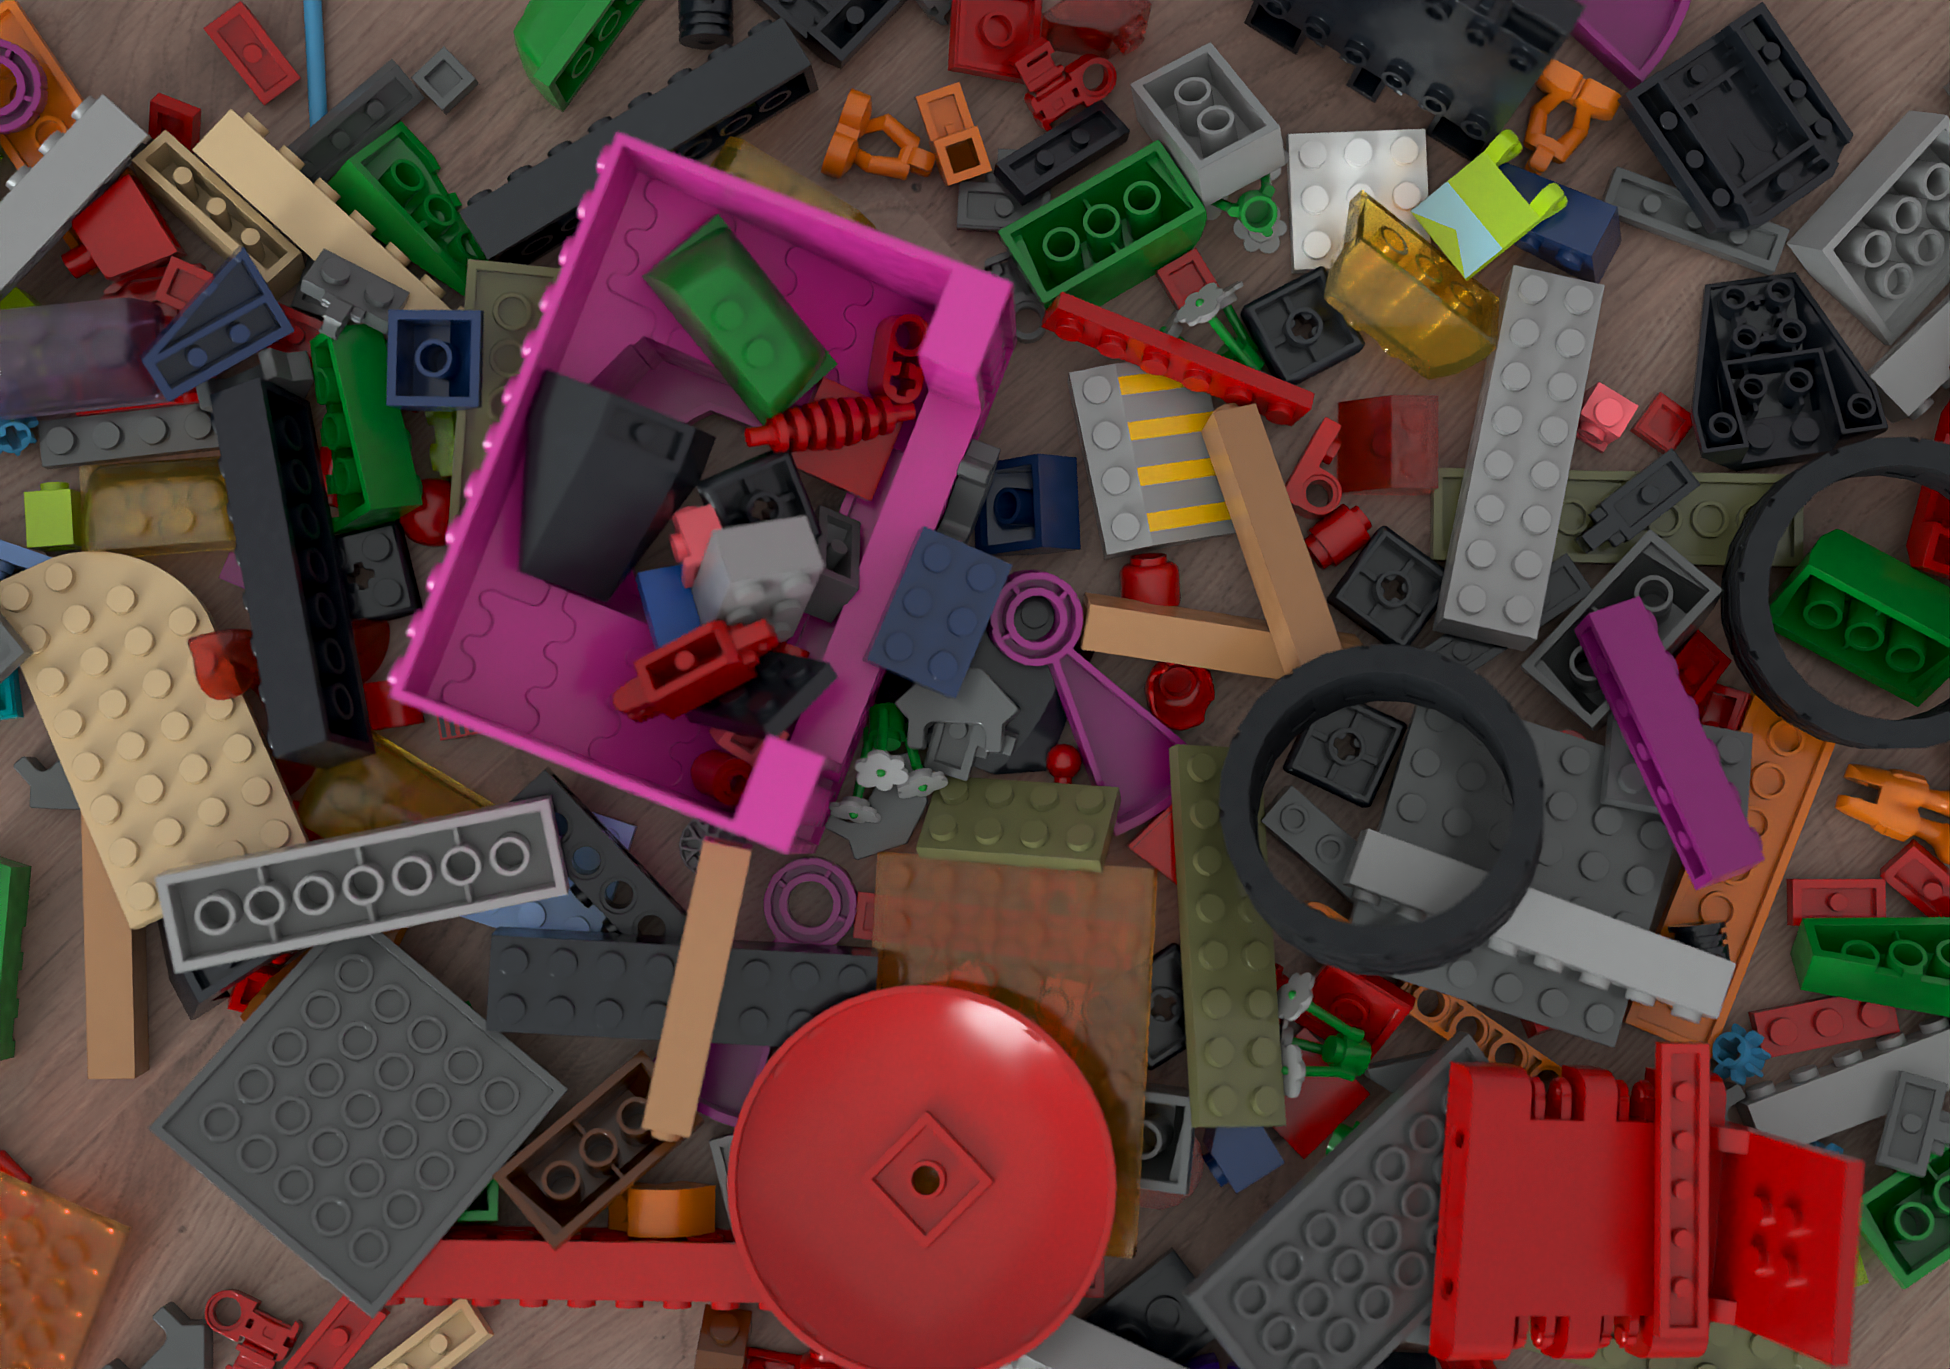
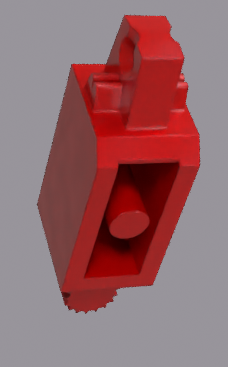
M764 618L747 626L742 623L729 626L723 620L710 621L634 661L633 664L638 677L626 682L625 686L622 687L620 685V688L616 689V692L613 694L614 698L612 700L614 703L612 705L616 707L617 711L624 715L627 714L628 718L636 723L640 722L642 724L643 721L647 722L649 718L652 720L661 714L674 720L756 677L757 673L754 666L760 663L758 657L781 643L773 625H770Z

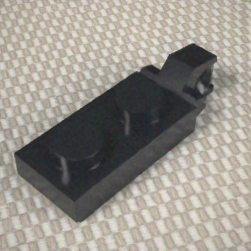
M1670 448L1595 506L1596 509L1588 514L1595 524L1574 540L1585 554L1594 551L1606 540L1615 548L1622 542L1625 543L1631 540L1701 484L1675 451Z

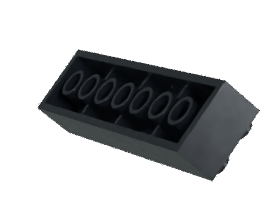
M783 17L774 22L768 19L758 23L750 29L747 34L748 38L734 46L731 44L720 46L708 56V62L695 70L686 68L677 72L668 80V86L653 95L651 92H646L637 96L628 104L627 111L613 119L611 116H607L596 121L588 128L587 132L589 134L574 143L572 141H565L556 145L548 152L546 160L534 167L525 165L518 168L508 176V183L493 192L491 189H486L472 196L467 202L468 207L459 213L486 258L494 262L530 265L563 245L568 237L574 238L581 223V219L578 218L581 201L588 190L594 191L600 173H597V163L600 154L606 144L612 146L617 132L698 163L819 90L812 65Z
M261 377L210 394L213 409L211 424L217 434L221 456L218 463L227 487L229 501L227 502L226 509L235 532L237 545L235 546L234 554L242 571L245 588L242 598L250 616L253 633L251 648L258 661L261 678L259 694L267 711L269 722L267 739L269 745L274 751L276 758L325 770L374 755L376 751L329 501L322 474L310 402Z
M498 926L491 935L486 1031L661 1040L683 937ZM733 940L711 1043L781 1047L804 1024L825 1010L848 999L876 991L877 948Z

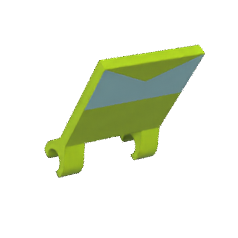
M1505 129L1497 135L1484 152L1410 211L1466 281L1471 279L1540 222L1561 211L1568 203L1567 197L1559 185L1550 183L1528 204L1501 172L1498 166L1515 158L1523 149L1519 138L1510 129Z

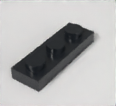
M1101 99L995 164L993 174L1014 198L1024 206L1127 142L1130 130Z

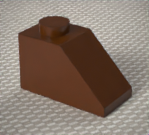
M705 1304L694 1369H745L752 1334V1311L742 1309L716 1310L712 1309L711 1305Z

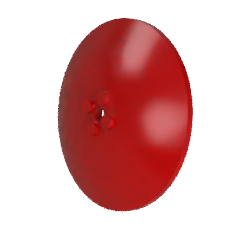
M914 985L871 991L848 999L825 1010L804 1024L783 1043L760 1072L743 1103L734 1129L729 1152L727 1188L733 1234L739 1254L751 1281L764 1302L780 1322L799 1340L818 1354L846 1369H999L1037 1347L1057 1330L1077 1307L1089 1289L1102 1263L1110 1240L1116 1208L1117 1178L1111 1134L1101 1105L1077 1063L1051 1035L1022 1013L997 1000L951 987ZM921 1166H930L939 1174L940 1184L934 1193H923L915 1185L914 1176Z

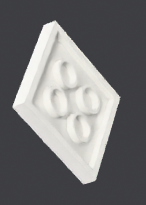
M1425 129L1287 135L1286 150L1289 154L1287 174L1292 274L1308 273L1319 266L1325 267L1327 272L1428 269L1432 265L1430 236L1410 212L1428 197Z

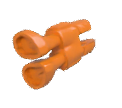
M1861 764L1847 765L1843 775L1844 779L1861 786L1877 789L1878 793L1875 803L1861 798L1838 794L1835 809L1849 817L1869 824L1872 829L1882 835L1884 834L1902 842H1905L1914 835L1931 845L1942 863L1950 865V823L1932 821L1920 817L1918 813V808L1922 807L1940 813L1950 819V790L1929 789L1925 776L1904 771L1903 769L1884 770Z

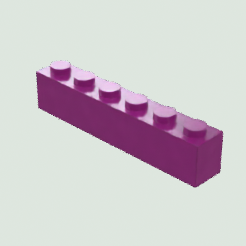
M1640 596L1589 613L1574 629L1575 634L1695 890L1697 891L1749 871L1765 860L1762 853L1760 836L1753 827L1749 826L1742 812L1739 792L1731 782H1728L1722 770L1718 748L1711 739L1707 738L1701 726L1697 704L1690 695L1686 694L1680 682L1676 660L1671 653L1666 652L1659 638L1658 625L1653 613L1645 608Z

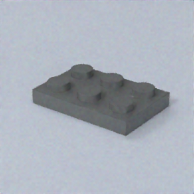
M1611 710L1607 716L1600 804L1660 814ZM1701 724L1707 738L1711 739L1718 748L1722 770L1728 782H1731L1738 790L1741 798V809L1747 820L1753 734Z

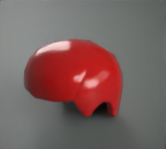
M440 478L422 479L423 494L421 498L423 504L399 518L398 522L407 537L414 543L427 547H444L447 545L446 536L448 533L451 482Z
M1158 662L1151 669L1144 686L1149 711L1170 729L1183 731L1199 726L1205 721V712L1209 704L1215 700V688L1212 683L1211 672L1207 668Z

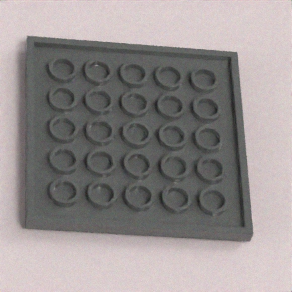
M1415 705L1377 832L1490 872L1497 863L1507 841L1513 815L1512 798L1503 772L1487 747L1466 727L1436 710ZM1522 720L1535 743L1544 779L1543 846L1530 888L1649 931L1674 847V843L1661 815L1600 804L1605 746ZM1356 899L1349 919V923L1354 925L1392 927L1417 921L1398 915L1397 910L1399 906L1382 899L1379 906ZM1490 939L1480 947L1472 949V952L1441 968L1408 975L1394 974V976H1389L1615 1048L1629 1000L1625 998L1627 989L1611 983L1607 990L1593 987L1579 981L1581 972L1563 967L1562 973H1557L1533 964L1535 955L1518 950L1516 957L1495 951L1488 947Z
M382 932L314 945L148 1129L374 1319L493 1179L492 1175L509 1161L567 1093L568 1089L501 1032L486 1031V1020Z

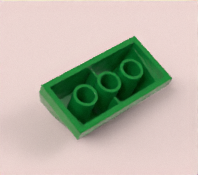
M530 0L526 6L525 13L513 31L515 46L528 79L550 104L564 112L645 0Z
M1158 139L998 231V235L1045 311L1061 292L1101 306L1152 277L1160 268L1193 250L1202 236L1207 221V211Z
M719 214L710 217L642 276L762 425H765L767 418L773 419L778 413H784L786 409L838 365Z
M1835 529L1822 535L1804 556L1796 569L1769 597L1768 603L1775 632L1916 707H1919L1950 677V587L1843 530Z
M1947 1147L1944 1148L1943 1156L1930 1154L1924 1178L1896 1171L1862 1194L1859 1233L1902 1290L1907 1289L1950 1259V1148Z

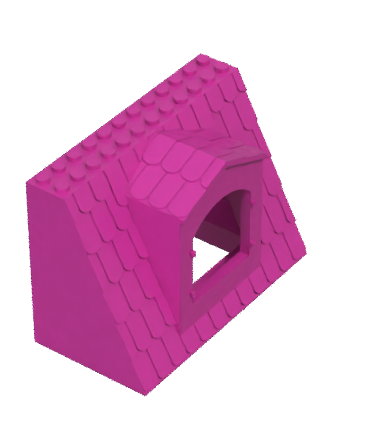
M617 132L612 146L606 144L600 154L597 163V173H600L594 191L588 190L581 201L578 211V218L581 219V223L575 238L568 237L563 245L559 264L563 267L556 284L550 283L544 292L540 307L544 314L537 330L532 329L525 339L522 348V357L525 358L520 374L518 377L513 376L506 386L503 404L507 406L500 423H493L487 433L484 450L488 451L482 468L481 470L475 469L468 480L465 497L469 498L463 515L462 517L456 516L449 527L446 543L450 547L443 564L437 563L430 574L427 590L431 594L424 611L418 610L410 623L408 637L412 641L405 658L399 657L391 670L389 684L393 688L389 696L782 852L815 854L825 831V824L831 815L829 804L830 802H836L862 737L863 729L868 722V711L875 704V699L887 672L862 660L918 530L925 526L936 531L942 521L958 476L956 472L960 461L965 456L971 440H979L1017 344L1013 282ZM716 214L721 216L838 364L824 377L873 399L868 390L867 380L878 324L888 316L916 314L922 317L929 325V330L919 352L924 373L923 387L920 395L912 401L915 406L916 417L914 420L904 421L872 501H865L850 493H846L839 510L840 514L861 522L860 565L858 568L859 590L843 606L841 612L831 623L803 612L793 637H790L787 641L791 645L809 651V659L829 662L838 678L786 729L790 734L786 741L770 735L767 736L757 764L753 768L754 771L742 802L735 806L722 804L703 795L695 788L691 778V766L700 754L717 749L735 756L715 742L709 733L712 727L690 722L685 714L674 720L661 714L652 720L649 718L647 722L643 721L642 724L640 722L636 723L629 719L627 714H622L612 705L614 703L612 700L614 698L613 694L616 692V689H619L620 685L622 687L625 686L626 682L638 677L633 662L655 651L635 580V567L607 603L518 571L527 414L544 369L607 391L691 426L712 414L736 422L744 427L762 426L642 277L710 217ZM900 324L896 331V339L902 348L907 346L910 335L907 327ZM905 357L893 358L892 361H902V363H905ZM891 376L890 385H894L899 389L900 380H896ZM816 384L789 408L797 406L801 409L803 404L809 403Z

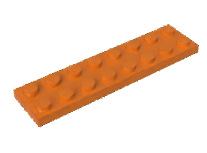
M1752 690L1750 692L1752 697L1739 731L1753 734L1747 822L1760 836L1762 853L1765 860L1745 873L1697 891L1691 882L1684 864H1682L1655 934L1671 938L1674 937V933H1669L1668 926L1725 920L1726 927L1721 928L1722 932H1727V939L1723 940V944H1728L1730 961L1736 963L1719 1017L1718 1019L1701 1017L1699 1024L1671 1015L1673 1006L1655 1000L1654 1006L1650 1007L1628 1000L1622 1021L1667 1041L1709 1043L1710 1058L1713 1056V1043L1722 1034L1835 747V743L1819 740L1784 721L1782 716L1779 717Z

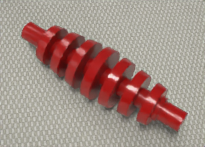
M858 396L855 400L852 397H839L837 400L829 397L820 399L819 403L812 401L803 404L801 409L797 406L786 409L784 415L780 412L773 419L767 418L765 425L746 428L744 435L748 447L768 444L775 453L787 452L788 448L792 452H804L807 448L810 451H823L825 447L829 451L841 449L844 445L849 447L858 444L861 439L863 441L875 439L878 433L881 436L891 434L895 430L896 423L914 420L916 410L913 402L893 404L888 396H875L873 400L869 396Z

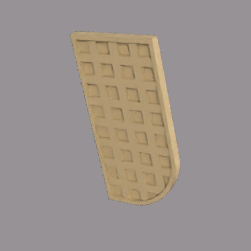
M98 551L67 553L53 557L0 581V612L34 652L20 665L131 929H140L163 918L155 877L165 870L310 842L213 617L204 603L187 586L159 567L141 559L124 554Z

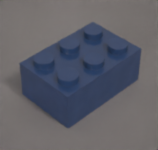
M923 526L915 536L862 661L947 698H956L1012 564Z

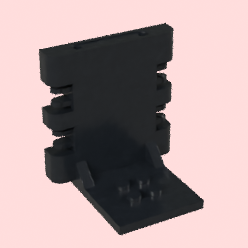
M1253 0L1254 2L1244 24L1297 55L1307 37L1315 41V44L1322 48L1328 46L1341 54L1340 59L1356 66L1346 86L1374 103L1386 85L1401 96L1406 93L1419 102L1417 106L1435 114L1425 134L1471 162L1484 152L1495 137L1499 135L1567 39L1586 6L1577 0Z

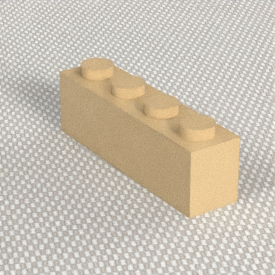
M167 130L162 132L131 160L136 174L144 187L225 261L238 246H244L277 301L299 282L305 268L302 252Z

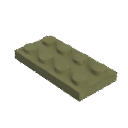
M945 776L948 779V785L934 790L916 846L919 858L926 860L1103 873L1121 803L1119 787L973 777H970L968 781H964L951 776Z

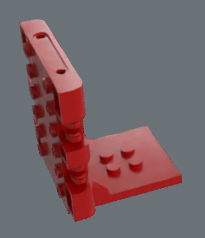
M1450 1061L1429 1354L1443 1361L1504 1360L1510 1355L1512 1349L1524 1347L1528 1339L1527 1333L1530 1316L1531 1330L1529 1331L1533 1345L1536 1349H1541V1353L1553 1359H1590L1595 1356L1598 1348H1604L1610 1344L1613 1331L1615 1341L1619 1347L1625 1348V1352L1638 1358H1698L1707 1349L1711 1321L1737 1326L1830 1366H1849L1864 1161L1725 1120V1085L1718 1074L1710 1072L1708 1338H1659L1654 1334L1655 1067H1645V1079L1639 1080V1082L1633 1085L1632 1096L1630 1097L1628 1086L1624 1080L1615 1079L1613 1074L1607 1069L1593 1065H1562L1561 1078L1556 1077V1079H1553L1547 1089L1548 1095L1545 1112L1544 1096L1546 1093L1544 1084L1539 1077H1529L1523 1067L1510 1063Z

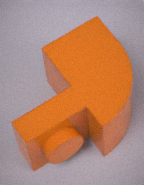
M960 82L915 97L929 139L928 143L931 152L935 155V163L946 186L992 171L978 126L973 124Z
M688 1181L662 1184L636 1182L608 1206V1229L625 1231L627 1236L640 1238H680L715 1233L716 1185Z

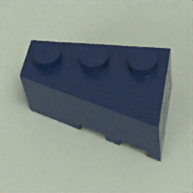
M1507 162L1498 166L1528 204L1547 185L1556 183ZM1556 183L1567 197V206L1555 215L1540 222L1513 245L1580 280L1599 284L1622 241L1618 207Z
M238 246L139 358L167 402H170L295 330L244 246Z

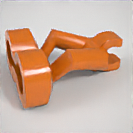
M1554 59L1550 61L1535 82V85L1546 96L1531 107L1526 134L1523 140L1524 146L1533 151L1524 166V170L1539 176L1548 168L1551 161L1557 164L1566 162L1568 157L1588 136L1591 118L1603 121L1612 120L1620 106L1617 100L1622 97L1611 88L1593 79L1583 78L1580 72ZM1564 101L1576 107L1577 110L1572 128L1556 141L1546 136L1547 116Z
M851 88L837 128L827 149L821 173L840 179L850 170L853 164H856L866 173L903 181L907 179L909 171L922 177H928L934 166L935 155L927 150L918 148L921 140L920 137L889 113L870 119L872 113L871 95ZM882 130L901 150L898 157L873 156L859 148L858 139L865 134Z

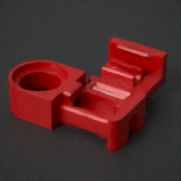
M1040 37L1007 60L1011 66L1016 68L1028 92L1034 91L1036 97L1027 92L1024 96V101L1037 125L1048 132L1052 129L1050 125L1052 122L1079 104L1087 108L1109 95L1115 87L1117 74L1113 64L1097 54H1085L1066 67H1063L1061 64L1056 66L1050 55L1055 52L1050 41ZM1046 51V54L1044 53L1043 55H1041L1040 57H1038L1037 59H1035L1027 65L1028 62H1030L1031 60H1033L1034 58H1036L1037 56ZM1100 64L1104 70V78L1101 84L1096 88L1087 89L1083 83L1085 70L1090 65Z
M227 1289L214 1294L208 1300L204 1313L208 1326L215 1332L236 1342L241 1341L245 1337L243 1343H238L235 1348L240 1353L234 1365L227 1364L225 1369H273L277 1361L286 1359L290 1355L303 1329V1322L300 1319L295 1321L293 1325L258 1309L262 1302L261 1300L237 1289ZM225 1297L234 1298L241 1306V1316L233 1325L221 1323L216 1315L217 1305Z

